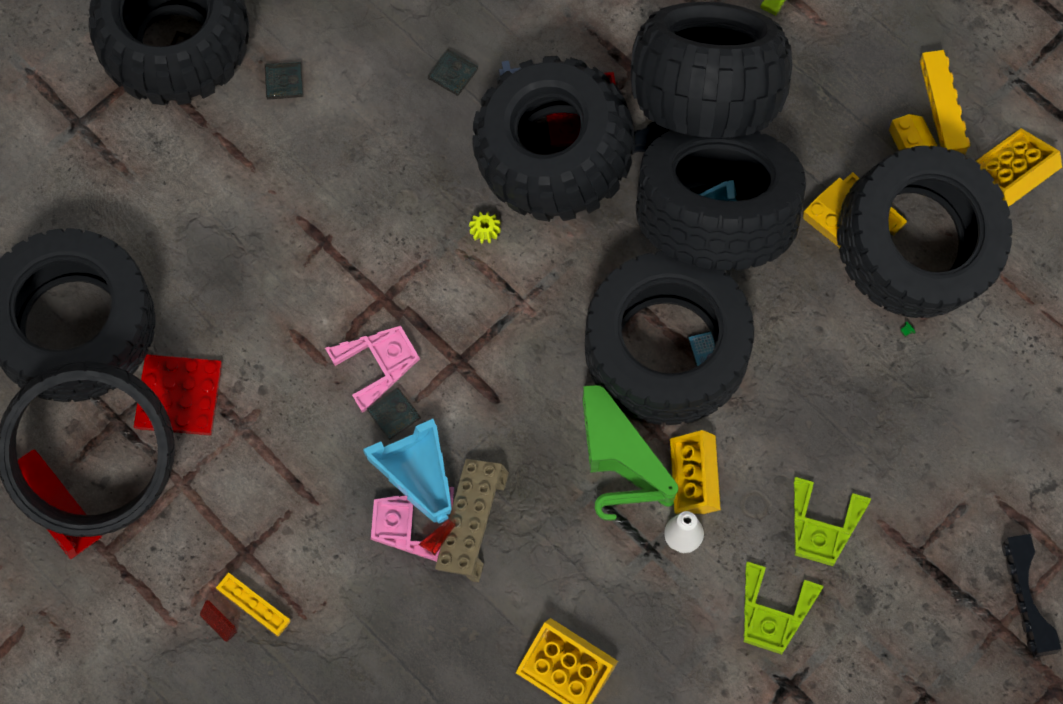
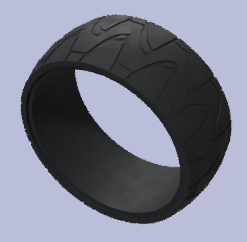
M92 361L73 362L46 370L27 382L10 401L0 422V478L6 492L14 504L28 518L56 533L76 537H93L125 528L143 516L155 504L164 491L171 475L175 444L172 425L164 406L152 389L142 380L114 365ZM75 380H91L109 384L131 396L150 419L158 446L156 470L145 489L123 507L97 515H80L65 512L41 499L25 480L16 454V435L19 422L29 403L40 393L55 385Z

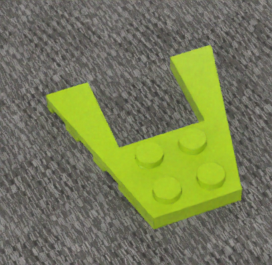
M795 477V556L834 566L867 509L871 498L852 493L843 528L805 517L814 482Z
M747 561L745 566L743 642L782 655L822 591L823 586L804 580L794 616L756 604L766 567Z

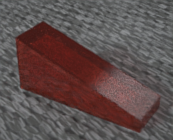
M449 519L446 520L418 545L435 556L455 524Z

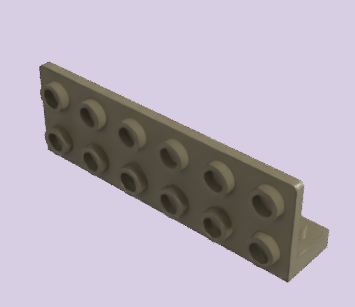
M471 459L465 460L435 567L437 571L466 575L472 582L479 583L484 564L478 558L488 517L496 489H505L509 474L502 464Z

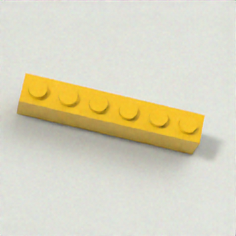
M944 50L924 52L919 62L940 147L947 148V151L952 149L965 155L970 147V141L965 135L966 125L961 119L960 104L958 105L956 100L958 94L956 88H953V74L949 72L948 68L949 58L945 56Z

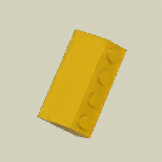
M908 114L892 120L889 132L898 150L914 146H937L922 116Z
M700 430L671 438L672 478L678 484V492L674 500L675 514L685 511L692 512L693 514H707L721 510L716 436Z

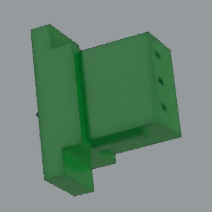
M908 322L900 330L905 337L916 333Z

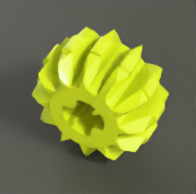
M480 212L479 217H472L473 221L469 223L471 228L469 231L471 235H474L473 239L475 241L480 239L482 244L484 240H487L490 244L491 238L497 239V234L501 232V228L499 227L500 221L496 220L495 214L490 216L489 212L486 215Z

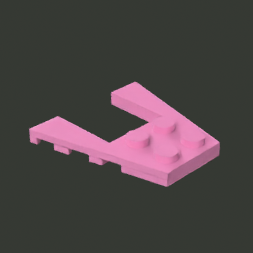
M401 326L377 332V334L372 336L360 337V339L355 341H346L339 343L340 345L325 348L336 366L369 347L385 374L383 378L352 395L362 413L420 360Z
M449 487L452 508L454 487ZM407 496L375 499L371 540L437 562L442 543L410 541L413 504L407 500Z

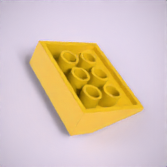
M1022 128L976 160L981 165L980 169H985L993 177V183L998 184L1004 194L1002 199L1007 201L1008 207L1062 168L1060 151Z
M838 178L807 207L803 214V219L839 248L840 246L837 243L838 217L840 210H842V203L851 189V186L841 178ZM889 217V231L891 232L897 223Z
M550 618L544 622L515 673L563 704H592L618 661Z

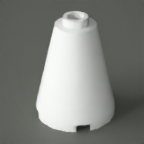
M685 511L668 521L664 532L665 541L670 548L680 553H690L696 550L702 543L704 530L697 517L692 512Z

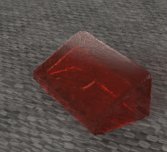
M207 600L200 612V616L224 641H229L237 633V629Z

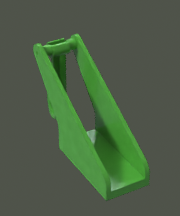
M597 385L583 386L582 400L590 473L615 471L641 489L600 495L595 502L594 509L596 514L603 520L611 521L616 520V515L603 513L602 508L604 506L658 501L666 507L673 506L678 492V484L603 387Z

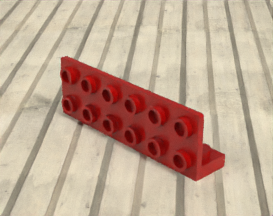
M35 449L18 459L19 467L25 480L41 499L65 512L86 515ZM47 529L70 560L102 538V535L93 537L68 536Z

